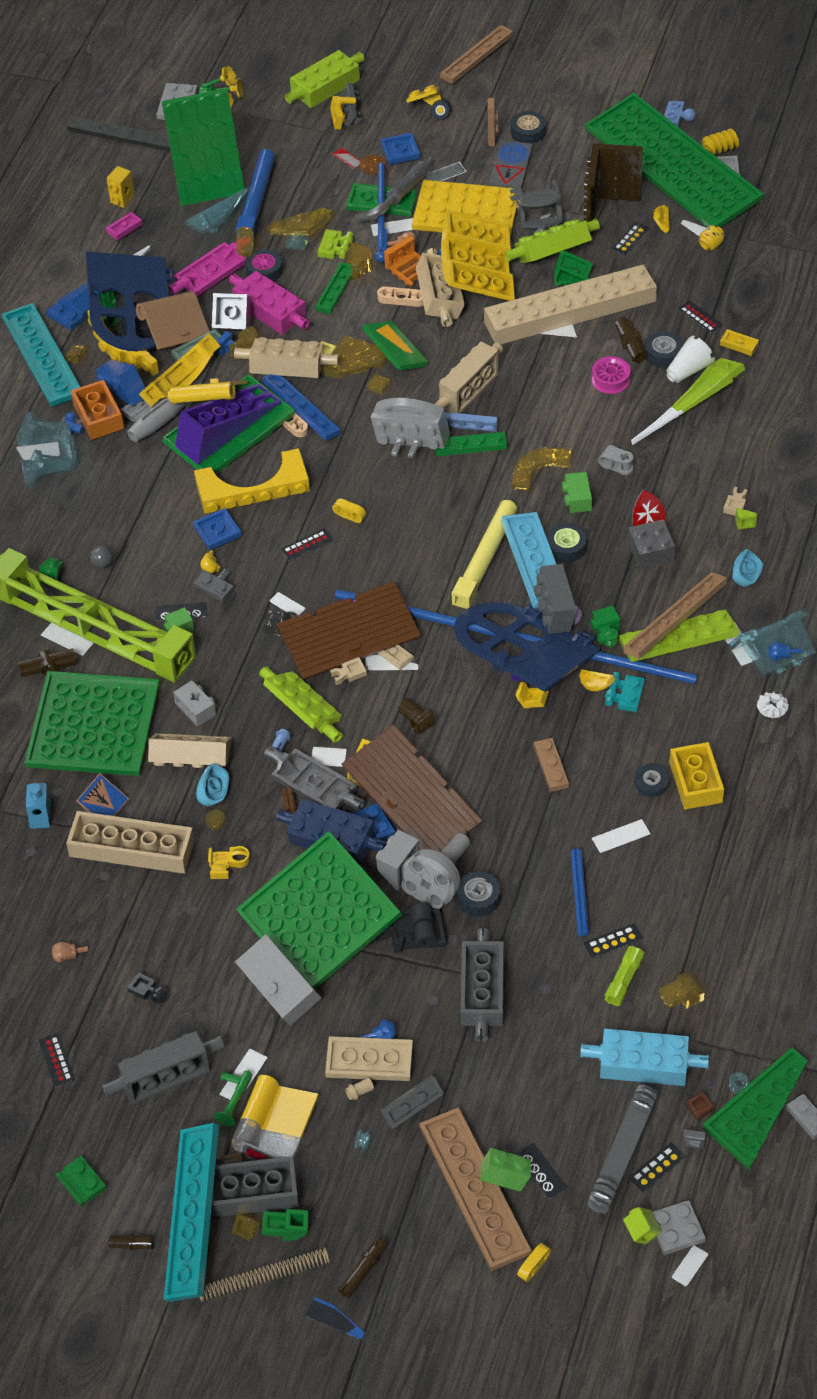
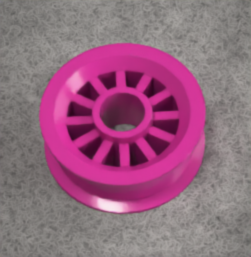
M614 356L603 357L597 360L592 367L593 386L598 391L607 394H616L624 391L630 384L629 375L631 369L629 364L625 360Z

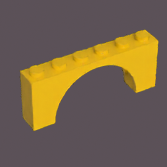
M299 448L281 452L282 464L277 474L269 481L253 487H237L227 484L215 475L212 467L194 470L195 482L204 514L224 508L229 509L310 491L309 479Z

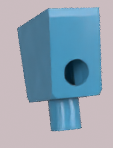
M46 783L27 785L26 810L30 829L50 828L51 795ZM39 809L42 811V813L37 814L36 810Z

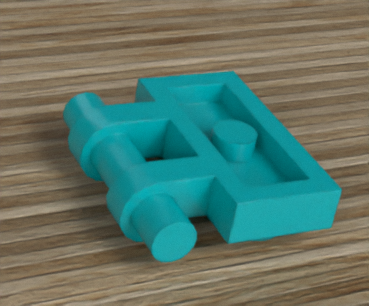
M614 672L613 676L616 680L610 685L609 690L606 691L605 704L612 706L613 702L619 703L618 709L637 712L645 678L626 675L625 681L619 679L620 673ZM622 689L621 694L616 693V690Z

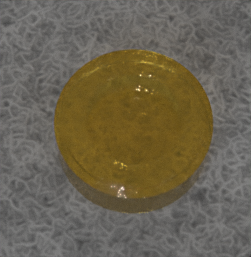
M211 810L206 814V825L210 829L217 830L225 825V814L222 811Z

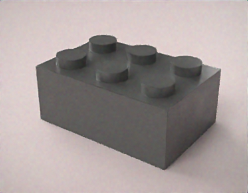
M563 564L541 566L540 572L536 577L537 584L534 586V594L539 599L538 608L543 613V625L547 627L549 634L570 632L576 606Z

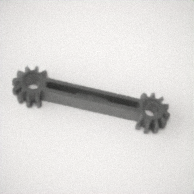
M641 1084L634 1093L588 1200V1207L595 1212L605 1214L612 1204L657 1099L658 1093L652 1087Z

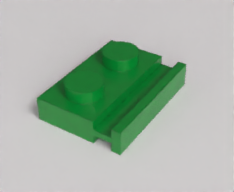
M82 1156L65 1166L64 1170L60 1173H55L57 1179L80 1207H83L84 1203L90 1202L107 1190L106 1185Z

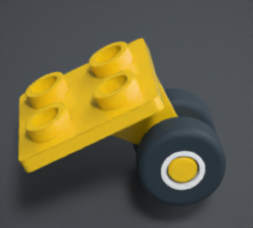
M435 85L426 87L422 92L415 90L406 99L408 103L421 98L432 106L431 113L438 120L447 118L451 110V103L449 100L441 98L439 86L435 87Z

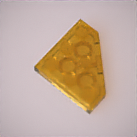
M318 208L314 211L274 220L266 227L267 234L310 236L334 216L333 210Z
M344 335L332 352V355H339L338 366L324 364L321 368V374L338 379L342 378L344 374L351 372L357 374L367 371V368L383 367L388 358L376 345Z

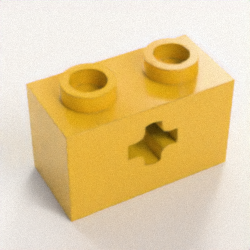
M117 166L107 177L110 203L124 208L135 196L131 171Z

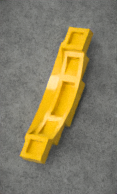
M88 310V317H89L88 322H89V324L91 325L90 315H89V310ZM102 316V317H101V321H102L103 325L105 326V328H106L108 331H110V330L106 327V325H105V323H104V317ZM93 331L94 336L99 340V348L109 354L112 360L134 365L137 371L143 368L153 376L159 373L157 360L146 350L126 351L113 347L103 341Z
M208 333L168 370L141 391L139 395L152 407L161 398L168 397V391H170L171 387L190 385L213 356V352L220 347L219 343Z

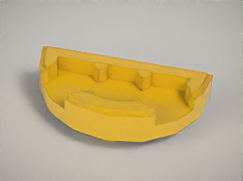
M666 205L658 206L654 209L653 218L660 229L667 233L670 230L669 207Z
M581 669L579 675L582 685L590 691L603 690L616 680L613 675Z

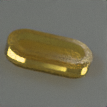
M240 227L236 233V251L240 256L247 257L253 253V231L248 227Z

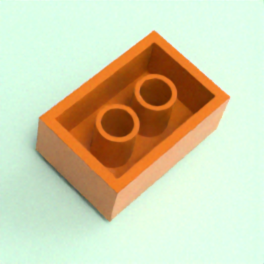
M104 380L71 390L73 405L91 440L124 429L122 414Z

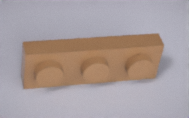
M553 738L535 741L534 749L549 791L553 792L569 788V782Z

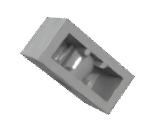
M192 680L173 692L175 704L197 727L216 715V703L213 698L208 697L200 685L197 686Z

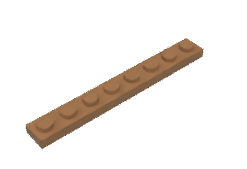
M711 572L623 647V652L640 659L727 584V577Z

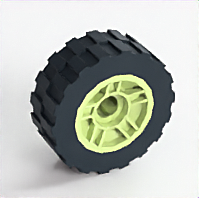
M562 523L551 528L547 534V541L555 560L565 563L575 562L585 555L587 551V534L582 527L580 528L572 523Z

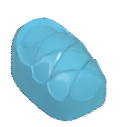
M744 550L737 556L734 562L733 580L743 587L755 583L762 572L764 563L752 551Z
M213 763L203 772L196 792L197 800L202 805L207 807L213 806L225 798L229 784V774L224 768Z

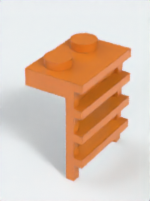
M408 236L384 251L385 269L391 270L392 274H396L399 280L405 282L406 286L412 287L414 285L413 282L418 279L417 272H415L418 263L416 261L421 256L415 252L414 238Z

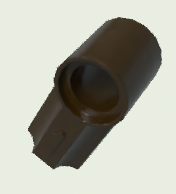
M405 698L398 706V711L410 721L412 728L418 734H421L436 723L433 714L429 710H423L410 698Z

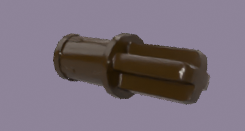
M130 1233V1236L110 1235L108 1245L110 1248L129 1249V1251H132V1249L152 1250L153 1237L133 1236V1233Z

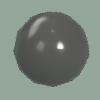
M97 546L91 551L90 561L95 567L106 568L112 563L113 557L104 546Z

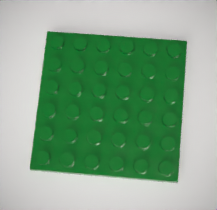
M47 671L24 762L25 767L140 776L160 686L159 679Z
M329 831L236 909L260 939L266 934L314 989L402 916L396 906Z

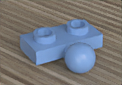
M669 101L664 116L679 127L681 118L690 122L695 119L696 113L691 108L684 111L685 102Z

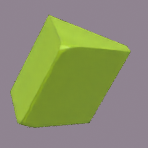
M736 508L735 522L738 530L756 527L757 513Z

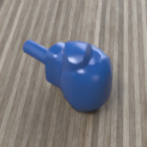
M781 642L772 643L768 648V655L773 661L790 658V654L802 653V649H790L789 645Z
M382 1020L377 1028H372L373 1033L360 1036V1038L393 1039L396 1034L395 1024L392 1021Z

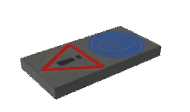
M500 140L489 186L516 188L517 184H520L522 189L532 152V144Z

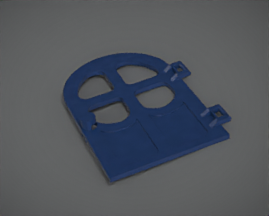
M86 251L89 315L93 330L103 341L122 350L145 351L156 347L153 336L140 338L136 335L135 319L138 316L134 308L133 296L137 293H147L156 299L168 297L167 282H173V270L166 268L165 257ZM106 291H117L123 295L125 307H103L99 302V296ZM101 317H123L126 320L127 335L123 337L113 335L105 328Z
M507 603L475 605L463 611L457 617L454 625L455 637L465 649L492 663L494 670H497L499 667L501 674L505 670L544 692L600 651V648L590 644L595 640V637L582 630L575 635L569 632L549 634L547 627L543 625V618L539 617L543 613L539 611V608H533L532 604H529L524 609ZM488 613H507L517 616L519 619L507 627H501L483 616ZM476 624L496 635L485 643L478 644L469 637L466 628ZM526 625H534L541 629L545 636L539 641H527L514 633ZM503 641H509L522 648L523 653L516 657H509L507 651L501 650L496 654L492 649Z

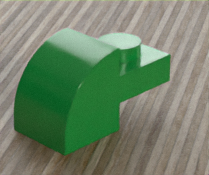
M286 1209L285 1213L263 1211L262 1235L282 1237V1241H292L300 1239L307 1234L308 1211Z

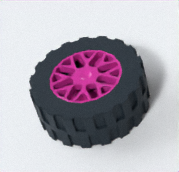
M259 249L250 253L246 258L247 277L257 271L275 282L283 273L282 258L274 250Z

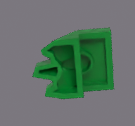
M561 250L554 268L556 286L561 284L566 286L588 280L593 263Z

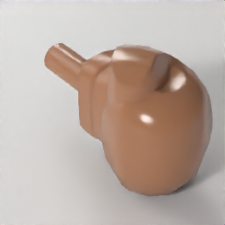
M405 232L401 236H397L398 240L387 243L388 246H392L402 239L411 236L416 244L417 239L414 233Z
M61 941L52 947V956L55 961L62 963L64 960L76 958V953L87 952L88 947L75 948L74 944Z

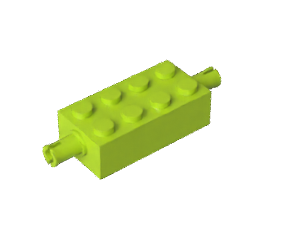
M338 50L290 78L291 92L285 94L286 101L291 104L293 101L300 99L312 108L342 91L348 82L356 83L360 80L358 64L365 61L364 55L358 52L349 58Z
M579 219L570 220L562 225L550 227L549 230H542L534 233V235L519 238L520 242L514 243V249L505 251V257L507 261L519 258L520 263L532 262L561 250L591 241L590 232L600 229L597 219L590 222L580 221Z

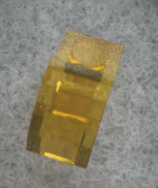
M253 326L238 333L239 340L229 345L230 358L233 361L239 359L234 358L235 347L250 349L255 338H258L257 331Z

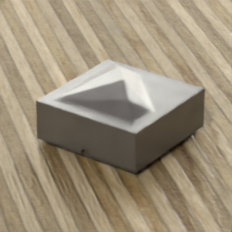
M684 1129L682 1146L703 1150L706 1132Z

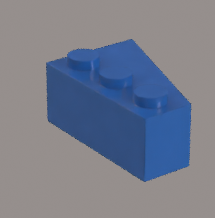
M110 360L95 370L97 381L104 380L112 393L132 407L143 400L139 393L145 387L134 365Z

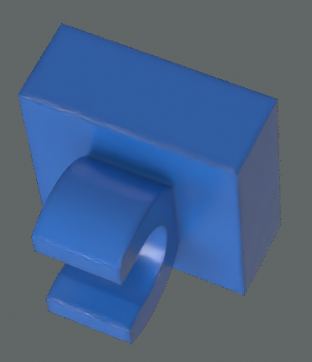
M226 331L216 340L220 345L217 349V354L221 356L226 352L233 354L235 351L233 346L236 343L232 340V334Z

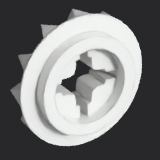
M775 691L772 693L766 692L763 696L760 695L757 702L759 712L769 718L783 716L787 712L789 705L787 698H784L782 693L776 694ZM770 701L776 703V707L770 704Z

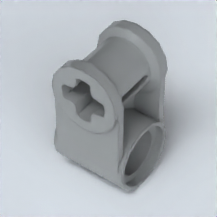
M609 445L598 458L599 464L606 469L613 470L622 475H628L633 472V465L631 464L633 454L629 451Z

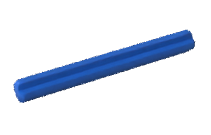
M578 848L571 850L577 931L578 935L582 937L588 936L589 927L582 850Z

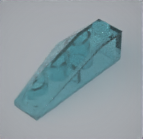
M247 187L189 218L184 223L202 234L208 231L211 234L219 230L218 226L225 222L248 191Z

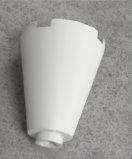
M690 336L667 369V377L670 381L679 383L714 363L715 357L711 358L710 354L712 351L700 338L694 339L695 336Z

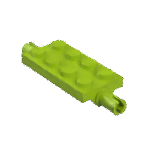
M269 667L261 669L259 675L265 679L263 685L312 729L317 728L320 733L328 736L333 743L341 740L343 734L333 724L339 722L342 715L327 703L322 696L317 694L293 671L276 675Z

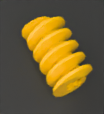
M730 128L727 131L724 130L721 133L709 135V137L705 136L702 140V146L713 155H716V151L720 154L722 150L726 152L728 148L730 150L734 146L738 148L739 139L735 131Z

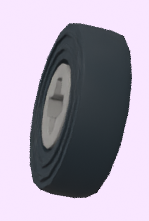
M657 764L641 766L634 776L636 789L642 795L648 797L662 795L667 790L670 782L666 769ZM650 777L653 778L655 782H651V780H649Z

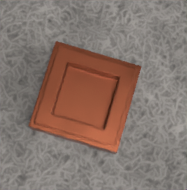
M703 1091L685 1102V1106L697 1121L715 1111L714 1104Z

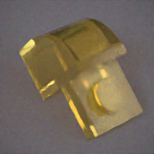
M353 242L346 252L347 264L352 265L351 279L358 281L361 275L365 274V271L371 272L373 269L372 252L367 246Z
M691 973L677 975L676 981L658 989V994L668 1009L680 1003L687 1009L704 1000V990Z

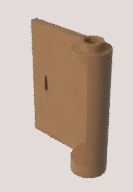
M194 292L173 295L136 305V314L140 320H147L158 350L185 344L210 332L198 303V297Z

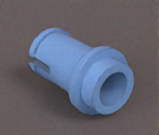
M280 729V731L276 732L277 737L272 744L274 748L281 752L286 742L291 739L290 732L285 729Z

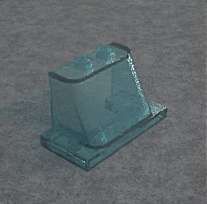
M27 411L16 435L18 447L58 442L60 456L43 455L41 450L34 449L29 460H23L20 455L25 486L33 488L38 476L73 470L76 464V451L73 447L74 439L71 437L69 424L35 419L34 412Z
M804 608L789 614L783 620L761 629H752L738 635L728 644L730 650L733 651L743 647L763 676L773 672L780 674L786 671V667L790 665L794 668L803 664V660L816 653L802 623V620L808 616L806 609ZM781 642L789 645L790 649H802V653L790 654V658L773 661L768 655V648L772 643Z

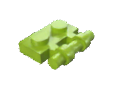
M326 229L318 249V257L334 259L335 255H339L340 259H345L350 250L349 245L353 242V233L347 232L343 237L341 231Z

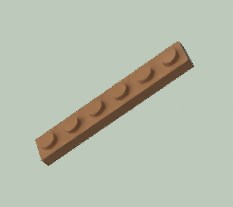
M500 25L440 73V78L451 84L455 83L513 36V31Z

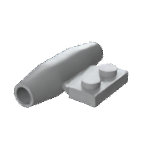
M167 397L160 402L158 400L152 407L144 400L133 407L129 404L121 409L122 415L133 422L136 421L127 431L129 438L137 442L155 433L172 420L188 402L172 404Z

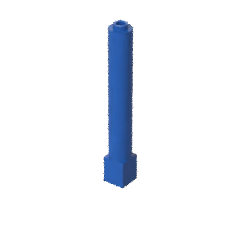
M263 149L259 153L242 215H239L237 222V241L247 236L251 242H254L257 220L275 160L274 152L269 149Z

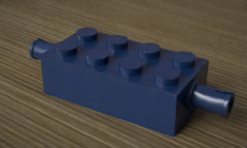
M302 799L295 813L279 809V813L276 814V821L289 824L286 834L291 844L308 849L329 831L359 865L363 864L369 849L379 852L387 845V841L375 838L378 831L373 820Z

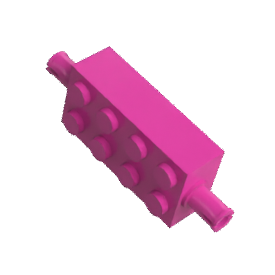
M257 271L253 272L246 279L239 277L236 273L230 276L229 282L235 285L232 289L233 294H247L251 296L250 314L282 335L295 325L303 330L308 328L310 321L305 319V301Z

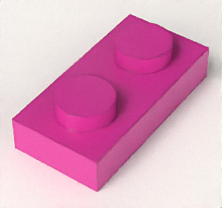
M130 212L106 227V232L115 240H119L143 225L142 219L133 212Z

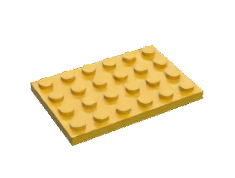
M423 180L412 222V229L442 232L445 211L450 209L509 224L511 239L517 211L516 200L511 201L510 196L515 195V193H510V189L514 188Z

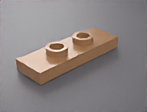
M488 98L489 146H495V133H498V123L494 124V121H498V111H494V98Z

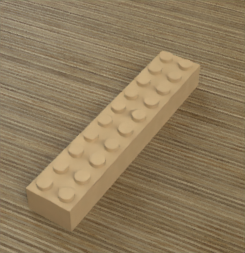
M643 264L484 308V323L493 341L504 344L656 302L657 286Z

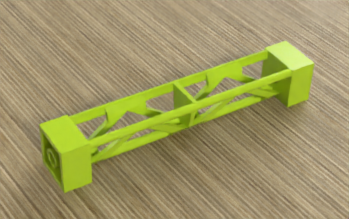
M8 548L5 553L0 555V600L20 607L146 667L174 683L196 658L192 633L175 625L166 632L29 568L27 556ZM42 581L72 596H47L39 583ZM21 592L35 597L38 603L34 606L17 597ZM46 603H47V604H50V605H52V606H54V607H56V608H58V609H60V610H51V611H49V609H48ZM64 603H84V605L79 608H73ZM99 614H100V617H101L102 621H100V620L97 619L98 616H99ZM114 615L146 631H121L112 616ZM66 616L77 617L78 626L63 619ZM94 625L109 632L111 637L107 641L88 632V630ZM119 638L126 640L132 644L122 645ZM138 638H157V641L147 643ZM139 651L153 653L154 662L137 655Z

